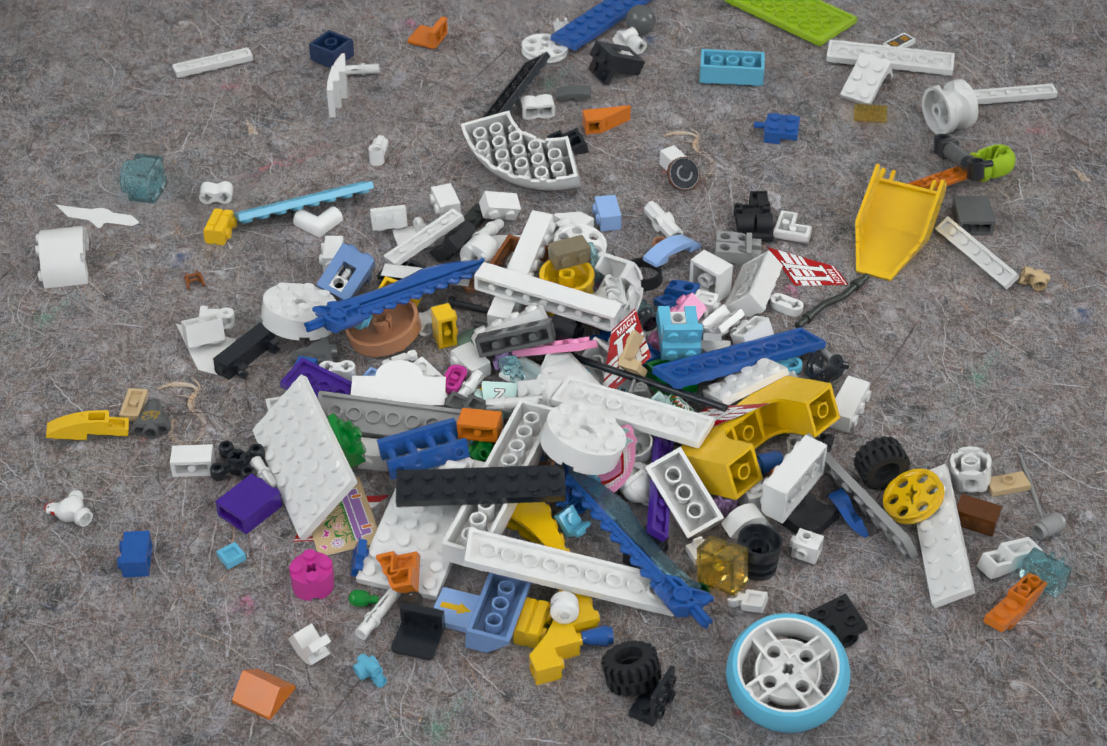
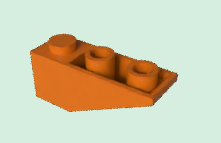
M631 106L582 110V125L585 134L603 133L629 121Z

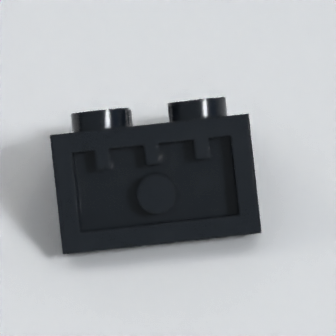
M670 665L658 685L654 686V689L648 690L644 694H639L629 710V717L654 727L658 719L661 720L663 718L666 705L673 702L676 694L674 686L677 677L675 676L674 666Z

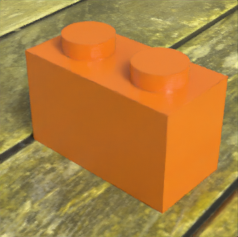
M462 408L457 421L458 439L466 438V440L496 443L503 428L501 411Z

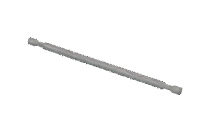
M1019 452L1018 456L1021 459L1025 476L1031 484L1030 490L1039 516L1043 519L1044 515L1026 463L1023 460L1022 453Z

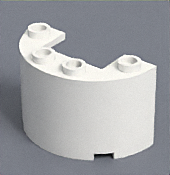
M77 226L40 230L39 234H36L37 245L35 246L36 256H39L41 271H38V277L40 282L43 281L44 289L88 284L89 272L85 256L86 251L89 250V237L86 227Z
M603 252L595 269L604 276L611 274L615 278L620 276L623 280L627 305L622 307L620 323L634 309L637 312L643 296V288L641 287L643 277L639 267L634 262ZM604 279L601 285L599 286L598 290L606 285L604 283ZM596 327V328L601 329V330H604V331H609V330H606V329H602V328Z

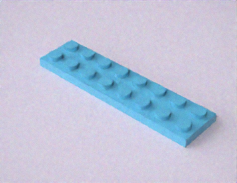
M372 181L357 182L235 212L234 216L240 223L252 222V218L255 217L257 219H264L270 217L269 214L271 213L276 215L287 213V209L293 211L304 209L303 205L312 207L320 205V201L327 203L336 201V197L344 199L353 197V193H369V189L374 188Z

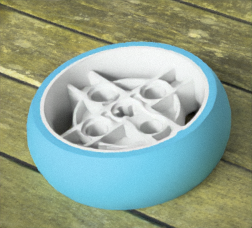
M779 613L755 621L737 637L728 656L726 679L734 702L750 720L772 731L797 733L823 724L838 711L849 689L850 666L843 645L825 625L801 614ZM785 636L797 637V638H801V639H804V640L809 641V642H807V643L805 644V643H803V642H801V641L794 640V639H781V640H777L776 637H785ZM753 650L758 656L754 665V680L745 685L742 677V667L746 657ZM777 653L779 656L772 658L769 654ZM807 657L810 658L811 661L803 662L801 658ZM830 660L834 670V681L831 689L824 696L818 689L822 681L821 665ZM771 682L774 683L775 686L772 688H768L764 684ZM805 687L808 690L806 692H799L797 688ZM771 701L782 706L799 705L801 709L782 710L766 704Z

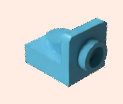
M573 504L568 505L554 516L566 538L572 536L578 538L587 532L586 529L591 525L590 521L583 522Z

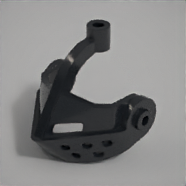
M814 352L810 355L807 362L806 373L811 380L829 383L838 379L843 374L844 369L847 370L850 363L843 361L841 355L834 354L822 370L824 358L821 353Z

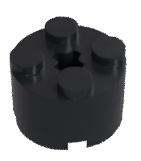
M557 314L553 315L552 321L556 333V341L583 337L585 328L582 327V322Z

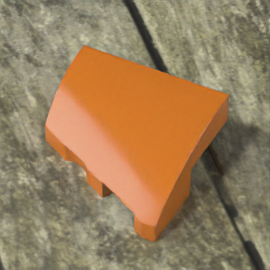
M391 551L376 555V559L380 563L382 571L393 591L400 593L419 592L420 554L417 551L401 555Z

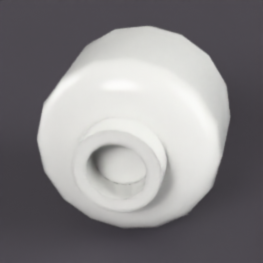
M568 591L554 594L550 601V613L554 621L560 624H569L576 620L579 614V603L575 594Z

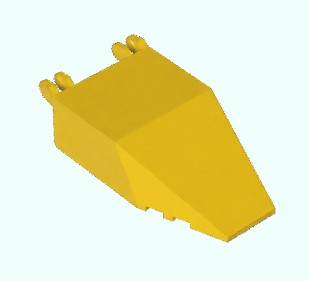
M876 164L855 220L856 272L861 274L868 273L869 276L892 281L929 241L945 196L947 183L941 179L937 191H934L937 185L936 180L932 181L929 189L894 181L895 170H892L889 179H885L886 168H881L880 170V164Z

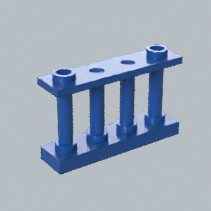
M454 417L376 440L381 460L390 458L386 462L391 480L396 479L397 470L430 469L444 465L448 460L458 461L470 457L466 438L457 440V423ZM429 447L428 449L421 450V451H417V449H416V448L424 449V448Z

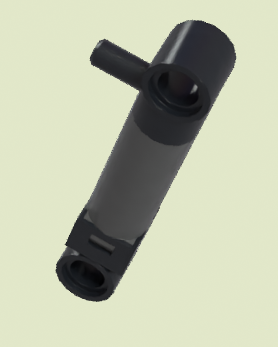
M936 134L934 136V153L938 154L943 160L949 159L965 171L968 179H983L984 168L993 166L992 160L985 161L969 154L959 146L958 140L951 138V135Z

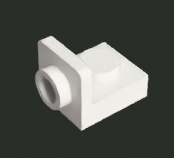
M701 289L697 290L695 296L707 307L706 310H709V314L721 306L719 294Z

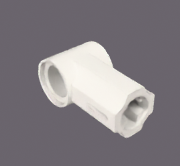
M382 135L374 138L372 145L369 146V162L373 166L384 164L388 139Z

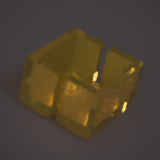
M710 535L697 547V582L705 583L713 589L718 586V591L735 596L748 584V548L732 542L727 544L726 540Z

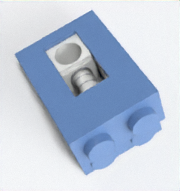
M342 243L316 286L322 290L329 291L340 298V301L355 297L365 282L370 283L375 260L370 254L359 252L355 246ZM337 283L344 284L342 288L335 287Z

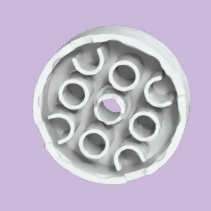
M281 282L269 288L263 295L261 309L262 324L272 333L287 339L299 340V337L309 338L310 341L327 337L332 332L327 331L324 327L307 332L304 323L318 318L315 312L312 311L314 306H326L327 302L336 300L329 291L315 287L312 283Z
M562 403L549 412L540 435V443L546 454L558 464L562 465V463L572 466L574 467L573 471L578 473L600 475L606 474L615 468L625 447L626 436L624 430L613 416L606 415L585 403Z

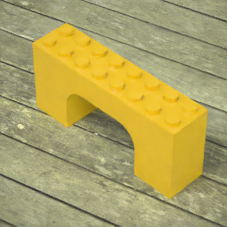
M785 376L750 394L737 405L769 404L712 427L699 449L683 444L681 446L683 452L709 494L737 500L763 479L755 454V449L775 435L783 433H795L804 436L810 433L815 438L840 419L831 383Z

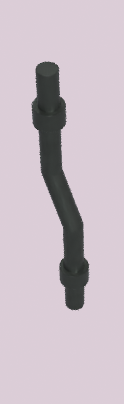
M864 273L859 278H855L850 283V286L841 294L823 300L810 311H806L801 319L795 323V327L800 328L805 324H809L825 307L843 301L854 291H858L863 286V283L869 279V274Z

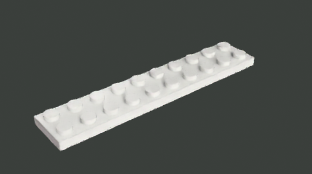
M469 528L462 566L674 616L655 594L654 589L651 588V580L640 575L641 569Z

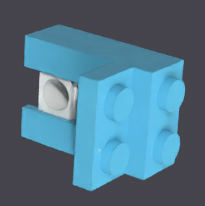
M658 306L656 323L661 360L673 361L700 354L703 325L698 324L696 306H684V312H670L669 306Z

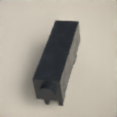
M260 322L213 358L214 370L219 376H223L228 380L236 374L244 379L249 375L245 369L267 350L273 354L280 351V348L276 346L279 341L275 338V334L265 328Z

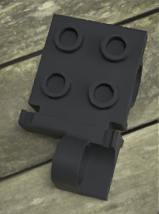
M750 191L749 204L735 203L733 211L736 231L746 235L747 233H752V238L761 239V242L773 241L774 238L773 215L770 213L771 207L767 191Z
M846 593L807 612L808 617L819 621L830 629L844 648L854 645L858 640V634L868 630L867 624ZM788 636V639L798 640L805 644L809 642L801 638ZM807 657L801 658L803 662L810 659Z

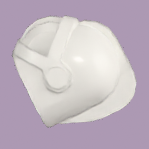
M634 462L629 478L619 490L630 502L642 503L648 506L650 476L645 469L647 465L641 462Z

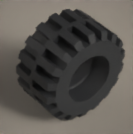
M891 436L876 437L872 441L869 440L859 448L860 450L856 452V457L853 459L854 467L864 485L874 490L886 489L894 478L910 469V461L899 441Z
M641 640L622 642L608 649L602 657L603 660H601L607 688H609L611 693H615L618 696L633 697L644 694L648 690L654 689V686L658 685L659 680L662 678L656 648L649 642L645 643Z

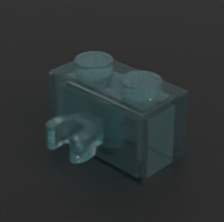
M1034 547L1023 559L1019 576L1023 578L1027 573H1031L1040 577V579L1048 583L1044 591L1057 597L1068 585L1072 568L1064 564V557L1061 560L1055 559V552H1051L1048 555Z

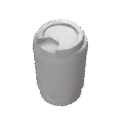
M1055 512L1039 520L1033 525L1032 529L1034 535L1042 540L1063 531L1067 523L1062 514Z

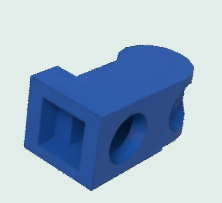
M671 280L664 290V294L668 293L676 298L683 294L686 296L692 292L695 295L697 290L700 289V284L683 280Z

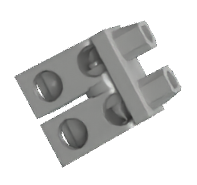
M716 231L715 256L726 262L743 265L761 255V239L752 238V233H747L746 235L739 232Z

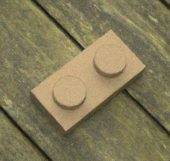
M129 388L119 417L129 418V421H136L145 408L149 396L148 389Z

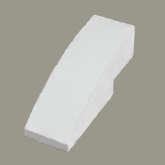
M1029 537L1000 543L997 550L982 554L977 567L991 580L1022 567L1040 555L1043 550Z

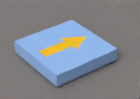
M443 587L433 608L445 611L446 628L466 633L480 596Z

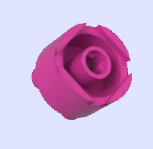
M307 549L291 562L289 566L293 592L298 598L312 601V598L319 597L320 600L327 597L333 591V563L327 555L315 552L313 549Z

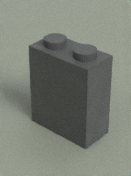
M954 196L951 209L954 222L970 235L993 236L996 221L989 196Z

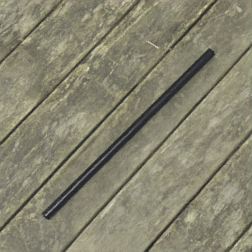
M570 352L581 364L631 381L635 379L637 383L643 382L651 388L722 412H726L728 409L727 404L682 389H674L670 385Z

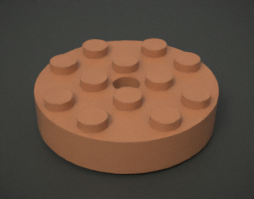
M410 299L407 304H397L394 309H385L380 315L372 314L373 317L367 329L358 330L352 327L345 330L351 347L359 354L371 358L387 356L405 350L417 338L421 329V318L415 303Z

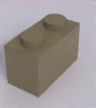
M583 235L548 243V258L556 270L591 262V247Z

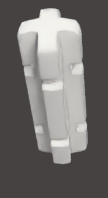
M412 349L407 351V354L405 352L391 357V360L389 358L383 360L382 365L396 360L415 361L418 359L417 352Z

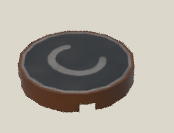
M679 157L672 160L667 168L669 184L679 191L694 188L700 178V169L697 163L689 157Z

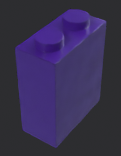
M252 473L215 501L218 516L245 534H248L282 507L280 491L275 487H271L262 478H258Z

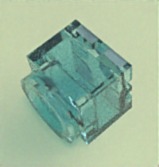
M136 153L133 159H126L120 171V188L123 193H128L129 201L150 204L157 202L167 185L166 176L163 175L165 169H162L164 166L163 156Z

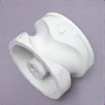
M962 79L950 81L944 85L943 89H941L940 85L927 88L923 94V115L927 125L935 134H948L955 129H965L973 126L977 121V98L972 87Z

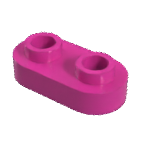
M455 364L448 368L444 375L446 377L445 393L451 394L452 391L458 393L461 384L466 380L467 369L464 366Z

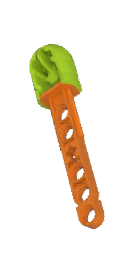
M1002 144L991 145L978 150L977 153H970L975 158L993 161L992 167L984 168V178L979 180L981 182L1009 174L1014 168L1016 161L1015 153L1011 148ZM956 166L906 184L929 189L932 181L936 180L937 185L934 190H937L941 179L945 180V183L949 186L968 178L966 177V172Z

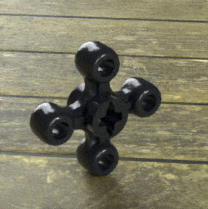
M222 441L218 447L219 454L223 459L228 460L224 464L216 462L211 465V478L214 481H222L226 478L228 472L235 476L241 475V480H244L251 473L257 477L256 469L253 466H248V464L256 456H260L262 460L264 459L265 449L263 445L259 443L252 444L249 451L245 453L242 449H235L231 441Z

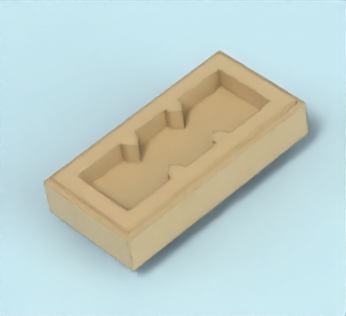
M1020 471L991 477L987 489L991 496L995 497L1030 490L1031 484L1024 472Z

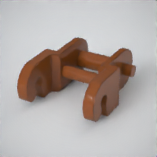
M198 270L192 274L185 272L183 277L188 290H190V282L197 280L205 287L204 278Z

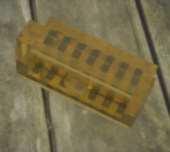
M855 104L853 107V121L886 123L888 106Z

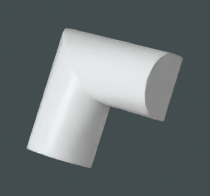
M334 206L319 216L301 209L295 213L293 218L295 226L319 238L343 221L340 210Z
M781 210L773 235L776 239L809 244L812 226L796 224L798 213Z

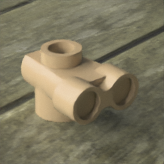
M1024 266L1022 273L1019 274L1020 277L1017 279V283L1023 285L1032 284L1034 290L1042 291L1047 287L1050 274L1044 273L1041 269L1034 270L1032 267Z

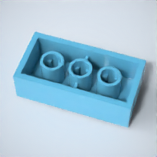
M701 49L699 82L706 84L763 86L765 52Z

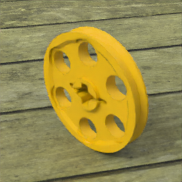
M912 469L894 478L887 486L883 495L884 509L898 523L914 524L921 522L933 515L942 504L945 494L944 486L939 477L930 470ZM928 477L925 482L918 483L921 478ZM908 482L905 487L899 488L901 483ZM938 488L934 494H929L930 490ZM898 498L896 503L890 504L892 499ZM928 505L925 510L919 511L921 506ZM908 509L905 515L899 516L901 511Z

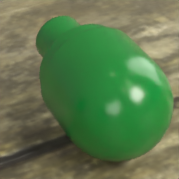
M355 589L349 593L348 601L354 607L365 608L368 607V604H377L379 596L369 595L370 592L366 590Z

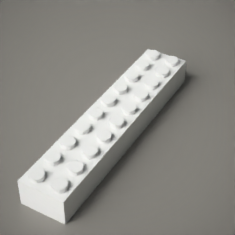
M520 399L483 467L537 466L544 453L540 443V435L547 416L553 407ZM518 503L462 505L442 542L443 560L463 565L469 528L502 535Z

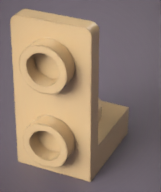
M632 330L627 338L625 348L619 356L617 365L625 371L645 377L648 370L642 366V362L635 359L644 337L637 331Z

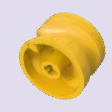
M549 260L540 268L539 279L589 294L594 293L592 288L594 286L595 273L593 267L588 262L556 270ZM545 311L548 315L553 317V313Z

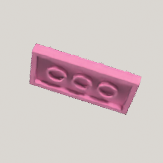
M589 337L554 340L552 343L512 351L513 357L580 351L596 348L598 345L597 340H589Z

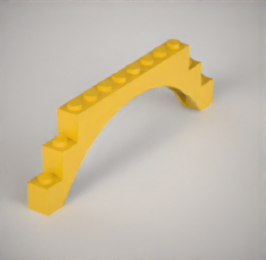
M545 502L517 504L506 528L518 530L519 535L525 540L531 541V543L536 542L539 545L570 552V549L565 547L563 534L558 532L556 519L551 517L549 504H545ZM573 593L579 603V614L576 620L569 624H560L553 620L546 635L529 654V669L536 685L562 679V669H565L563 659L580 655V646L583 645L581 631L598 627L600 615L598 610L593 609L592 597Z

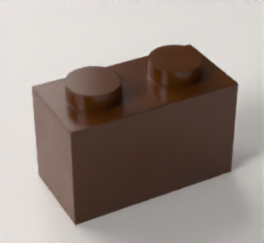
M961 494L957 504L961 527L993 537L999 522L1002 506Z

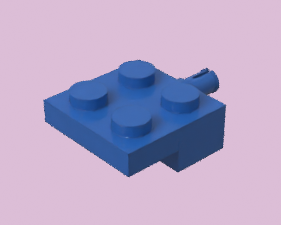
M768 113L765 122H754V128L764 129L763 143L780 144L781 139L797 141L800 116Z

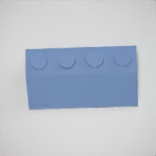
M489 572L466 630L465 647L487 653L509 645L532 583Z

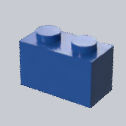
M150 530L124 532L123 540L119 542L121 556L117 557V567L122 570L123 578L149 576L153 546Z

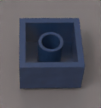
M327 30L309 43L310 60L331 68L339 56L345 53L346 62L354 56L353 39Z

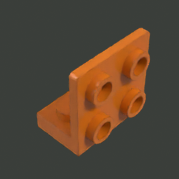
M441 17L433 27L419 25L407 39V42L416 46L436 49L448 34L447 18Z

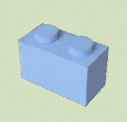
M616 196L595 197V204H592V213L595 214V223L599 225L600 231L621 230L622 216Z

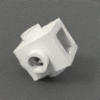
M800 528L797 535H793L790 540L789 547L792 548L791 557L815 565L822 551L824 536Z

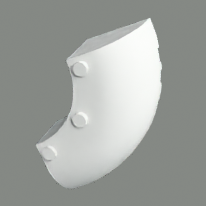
M510 111L461 124L465 139L477 159L488 170L507 182L536 190H566L581 187L576 161L568 136L546 138L545 140L538 139L536 136L520 130L512 119Z

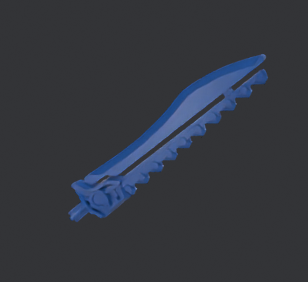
M484 258L426 267L380 289L338 302L330 301L327 302L326 306H314L312 311L315 312L318 318L305 322L304 326L307 332L324 327L327 331L337 334L344 329L347 330L360 325L372 314L380 315L383 310L394 309L397 304H407L410 299H420L423 294H433L436 289H446L449 284H458L461 279H471L483 264Z

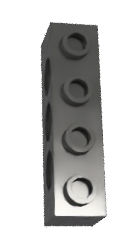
M552 318L479 333L475 338L479 358L552 343L555 340L556 333Z

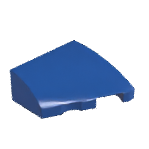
M842 488L828 494L827 496L849 526L862 537L869 536L863 520L855 512L848 494Z

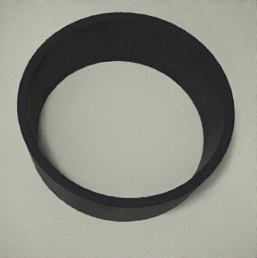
M643 257L631 260L638 267H647L658 272L653 278L641 280L643 291L654 290L662 284L661 266L654 267L644 261Z

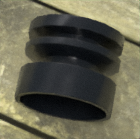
M750 524L744 526L739 531L733 564L735 570L741 576L754 581H763L771 578L776 573L783 543L782 537L777 530L764 524Z

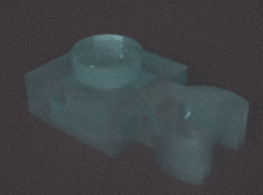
M516 355L498 358V366L504 376L510 375V382L515 383L516 377L524 381L525 373L523 366Z

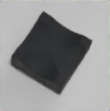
M468 219L465 220L458 230L448 232L445 235L443 244L433 248L430 254L438 263L444 259L446 261L454 255V252L456 254L459 253L464 243L466 244L472 238L476 228Z
M808 492L783 523L779 521L778 523L795 534L801 528L820 535L836 521L837 509L831 505L821 503Z

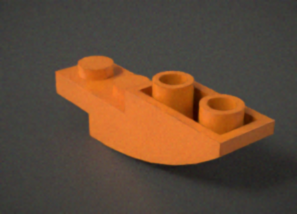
M1027 573L1008 590L1007 596L985 615L983 622L1001 633L1006 629L1011 630L1033 606L1048 583L1036 575Z

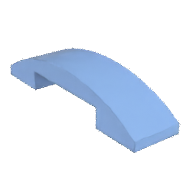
M674 235L652 247L643 256V260L654 267H659L668 263L669 256L684 249L688 252L695 251L701 248V244L685 235Z

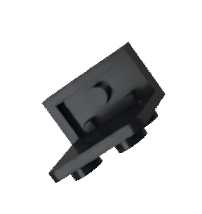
M402 602L400 607L401 624L391 645V651L400 655L432 660L446 628L445 611Z

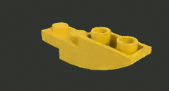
M109 410L68 414L47 423L46 438L87 440V434L128 436L129 418L109 417Z

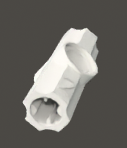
M653 201L647 203L644 207V213L652 221L655 231H661L667 238L674 235H683V231L675 224L674 217L670 212L665 213Z

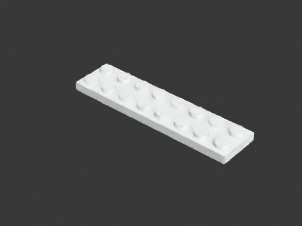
M829 40L826 62L855 65L862 52L872 54L878 58L888 59L891 61V66L894 70L925 72L927 74L933 73L943 76L953 75L955 53Z
M571 376L565 379L551 398V405L559 406L562 403H585L606 415L613 416L620 426L629 424L634 430L698 449L715 424L714 417Z
M946 464L930 470L939 477L944 486L945 494L942 504L929 518L916 523L931 603L935 608L975 594L949 468ZM928 477L921 478L918 483L925 482ZM938 488L930 490L929 494H934ZM928 505L921 506L919 511L925 510Z

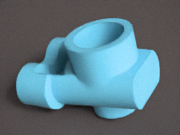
M361 654L357 657V663L352 668L358 678L363 681L370 677L377 687H383L387 683V678L382 674L383 669L373 655L368 657L366 654Z

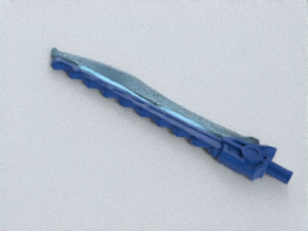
M570 466L569 475L565 476V486L573 489L571 490L572 496L582 499V507L592 511L590 512L592 519L601 521V530L611 533L610 540L621 545L620 552L631 556L629 559L630 564L641 568L640 575L651 580L650 586L654 589L659 599L675 617L687 618L692 616L702 628H708L713 620L702 608L708 605L709 602H713L714 596L706 591H702L701 585L697 581H693L656 545L627 503L603 484L585 474L573 471L574 467Z

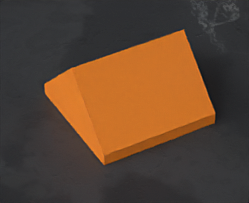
M258 668L242 670L232 703L271 720L296 687Z

